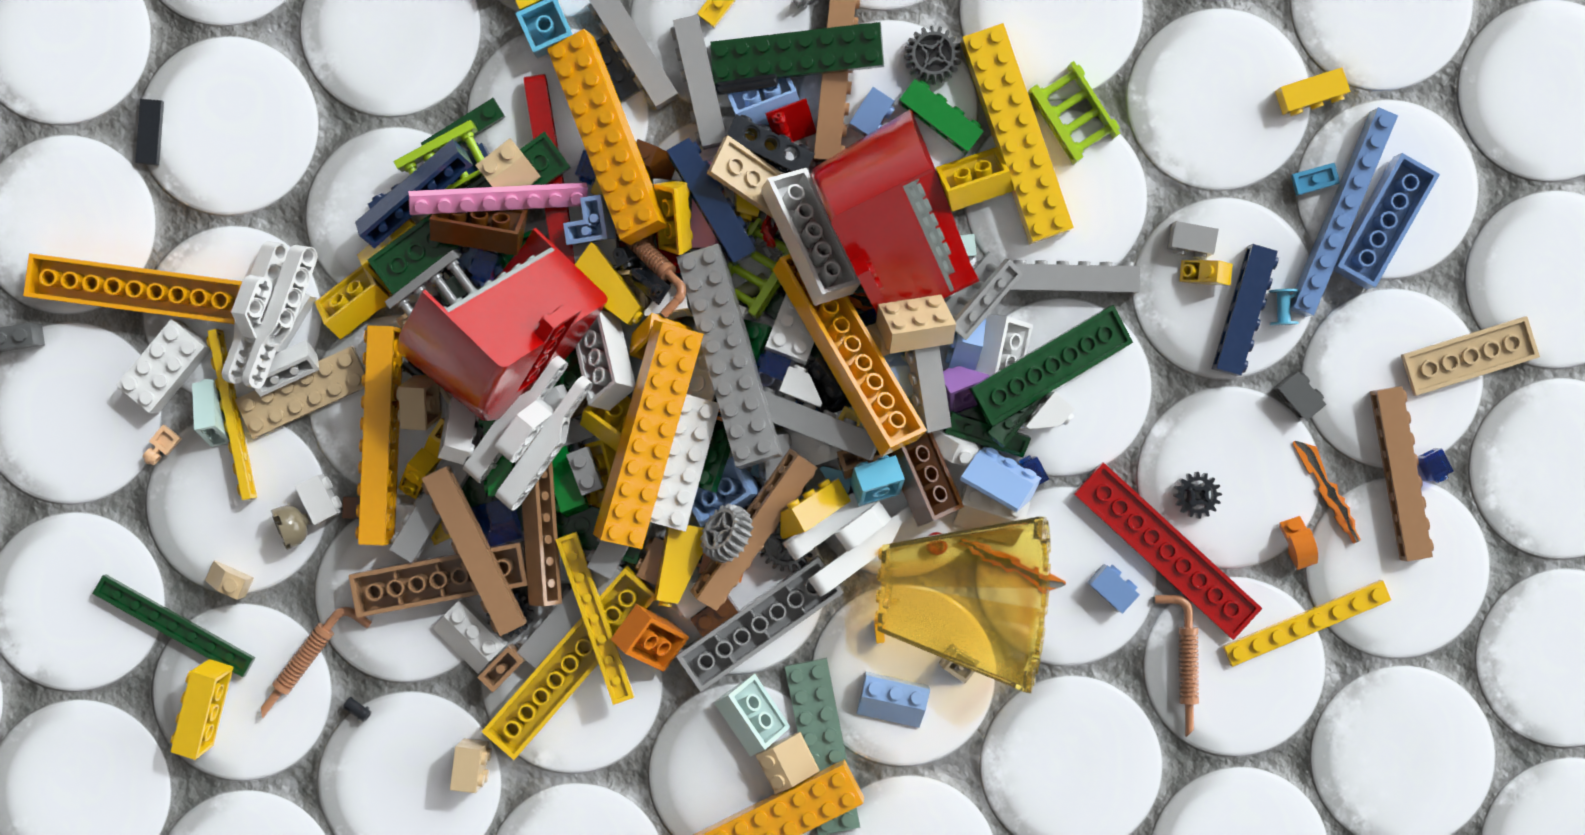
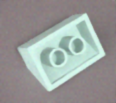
M755 674L714 702L749 756L764 751L790 728V725Z

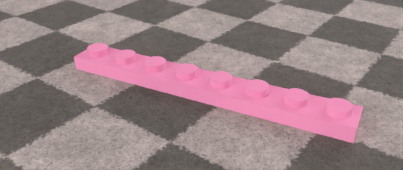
M587 183L408 191L410 215L581 206L580 198L587 197L588 187Z

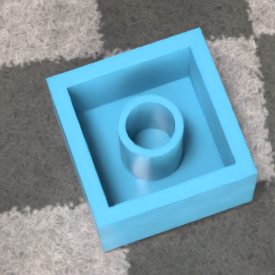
M543 0L516 13L530 47L537 58L548 54V47L573 35L558 0Z
M886 455L878 458L875 462H861L854 467L850 485L859 507L899 495L905 478L896 455L892 457Z

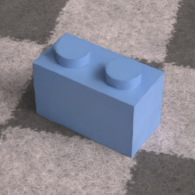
M872 87L851 119L849 127L864 137L882 127L881 123L884 118L889 119L895 110L892 107L895 100Z
M1103 564L1087 583L1118 612L1123 614L1139 597L1140 594L1135 591L1138 587L1129 579L1123 580L1120 577L1122 572L1113 564L1110 567Z

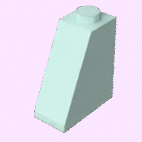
M204 379L200 382L192 383L194 430L211 447L228 444L230 442L229 434L224 429V421L226 419L224 412L220 408L219 401L221 400L220 391L216 388L215 380Z

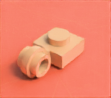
M162 425L149 440L155 448H149L143 454L144 462L152 466L155 465L162 457L159 454L160 451L165 455H169L182 438L166 425Z

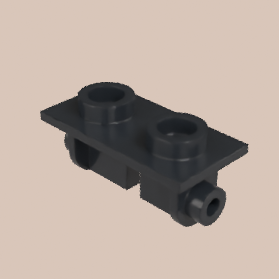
M628 246L618 247L613 250V258L617 263L613 269L621 268V270H625L639 264L637 261L639 258Z
M645 265L642 269L632 268L630 270V277L634 280L633 284L660 305L671 286Z

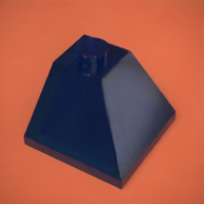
M500 500L471 507L490 547L523 538L516 509L512 511Z

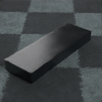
M603 36L596 42L615 91L620 100L624 102L640 90L607 38Z
M140 99L135 163L159 165L164 111V101Z

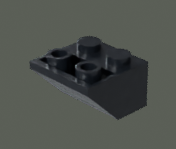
M820 356L806 373L810 374L822 405L826 406L830 411L844 400L846 395L824 357Z

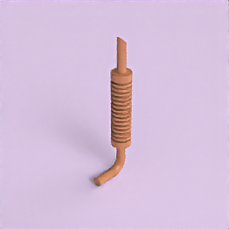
M615 228L616 236L619 238V235H618L617 230H616V228ZM647 238L632 245L622 241L657 276L664 281L669 280L677 290L676 295L660 312L667 318L683 302L686 296V286L675 274L676 267Z
M1155 595V604H1177L1184 611V627H1179V639H1181L1179 640V643H1181L1179 644V652H1181L1179 653V656H1181L1179 657V660H1181L1179 661L1181 665L1179 666V669H1181L1179 670V673H1181L1179 674V682H1181L1179 683V686H1181L1179 688V694L1181 695L1179 696V703L1185 704V737H1187L1194 730V705L1199 704V696H1197L1199 695V692H1197L1199 691V683H1197L1199 682V679H1197L1199 678V675H1197L1199 673L1197 670L1199 669V666H1197L1199 665V662H1197L1199 660L1197 657L1199 653H1196L1199 652V649H1196L1199 647L1197 644L1199 641L1196 640L1198 639V636H1196L1198 635V627H1193V609L1188 599L1179 595Z
M341 607L332 613L325 624L318 623L296 654L291 658V661L288 662L283 671L278 675V678L272 683L275 690L261 707L262 718L266 716L282 693L288 695L292 688L295 687V684L298 683L308 667L311 666L318 654L326 646V643L333 637L334 632L331 629L341 617H351L365 628H368L372 621L365 616L356 618L355 609L351 607Z

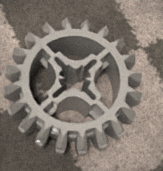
M728 503L726 506L722 505L719 510L715 509L713 515H709L710 519L705 523V528L701 530L703 535L700 537L702 541L700 546L703 548L706 556L714 561L723 563L727 561L732 562L734 557H739L741 551L744 552L745 545L749 544L747 542L748 539L752 537L750 532L754 528L751 525L753 520L746 510L738 505Z

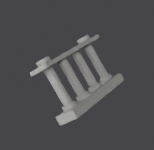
M455 249L387 299L385 303L389 308L395 306L402 308L409 317L413 308L408 303L410 301L408 297L413 293L415 296H420L421 292L426 289L424 285L431 281V283L436 284L452 305L457 298L441 278L443 276L441 272L446 268L448 271L451 270L468 294L476 288L458 266L459 262L457 260L463 255L458 249Z
M988 251L973 268L979 278V282L958 291L952 297L949 296L945 301L956 323L955 332L964 340L971 336L1024 274L1009 259L1005 258L1001 263Z

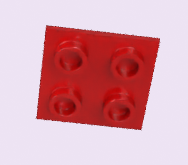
M806 98L765 113L772 132L777 135L783 134L788 136L793 143L816 133Z

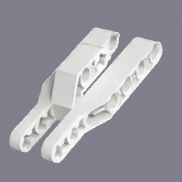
M266 241L262 244L252 272L242 281L231 311L235 320L234 340L222 369V378L226 382L238 384L243 381L244 385L251 388H260L264 385L277 349L292 330L318 258L314 248L293 245L288 251L284 243Z
M560 356L552 359L533 387L520 395L500 419L495 420L473 451L472 456L468 458L463 466V470L478 483H481L490 471L497 467L496 463L502 455L512 463L520 458L495 495L512 511L522 504L566 443L570 418L593 386L591 381L581 376L573 384L556 410L549 406L544 399L568 366V363Z
M852 493L848 495L851 502L806 532L789 537L783 544L796 561L835 533L846 549V552L838 555L837 559L823 566L818 573L808 578L821 597L891 546L900 526L913 517L909 505L890 517L879 501L858 507L855 495Z

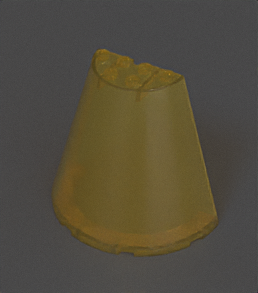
M1035 516L883 544L879 548L878 558L881 560V568L878 569L877 581L881 582V590H877L876 602L879 603V610L875 613V624H878L877 631L1020 691L1032 693L1036 682L1035 674H1038L1046 630L1044 628L1045 615L1048 613L1051 575V564L1049 563V553H1051L1049 520H1047L1046 516Z

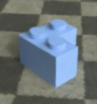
M601 194L580 198L583 220L563 223L567 245L616 238L614 222L604 196Z
M986 318L967 340H964L955 332L953 344H950L952 351H947L945 363H949L948 368L961 366L976 370L983 348Z

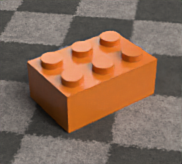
M636 604L611 640L625 654L664 672L689 639V636L675 623Z

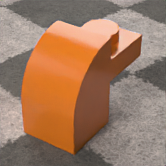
M1297 516L1280 522L1279 527L1288 542V554L1296 569L1299 570L1317 564V544L1311 529L1305 526L1302 518Z

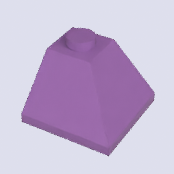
M961 366L944 370L949 413L951 411L960 413L977 406L978 404L969 388L989 377V375Z

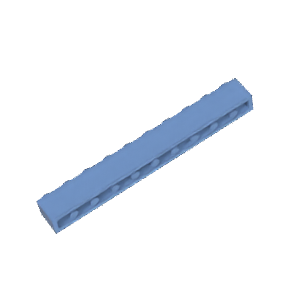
M1380 107L1369 112L1295 289H1298L1295 297L1290 299L1291 311L1305 317L1314 316L1398 115Z

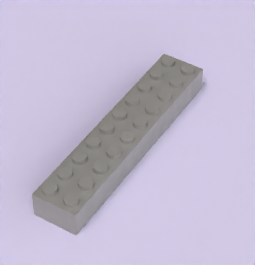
M714 244L678 256L677 261L686 286V293L696 328L699 333L704 334L701 345L736 467L743 469L782 457V451L723 248L719 244Z

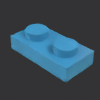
M1335 162L1291 175L1296 196L1340 183Z

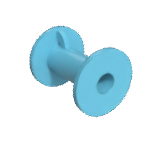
M1298 289L1269 290V293H1277V322H1271L1270 325L1299 324L1298 321H1291L1290 298L1296 296Z

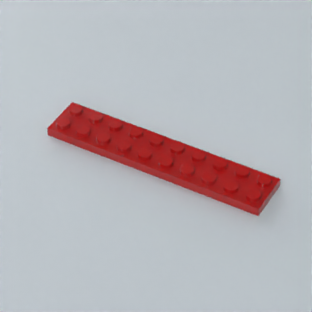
M1104 462L1073 493L1232 640L1263 609Z

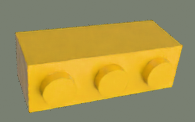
M1343 67L1282 86L1275 90L1282 115L1290 113L1291 117L1303 113V109L1307 107L1314 110L1324 106L1323 102L1331 100V103H1336L1344 100V95L1351 92Z

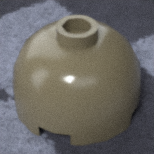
M281 506L271 510L278 533L284 540L283 544L286 550L300 545L308 534L307 526L310 525L307 514H301L298 508L293 506Z

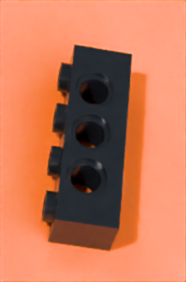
M736 114L726 136H730L783 173L804 168L808 170L815 155L806 145H797L791 142L788 136L783 134L777 135L768 126L762 124L759 126L753 123L752 119L746 115L739 116ZM745 133H753L755 140H748L745 137ZM765 142H771L775 149L772 151L768 150L765 147ZM784 152H791L794 160L786 159Z

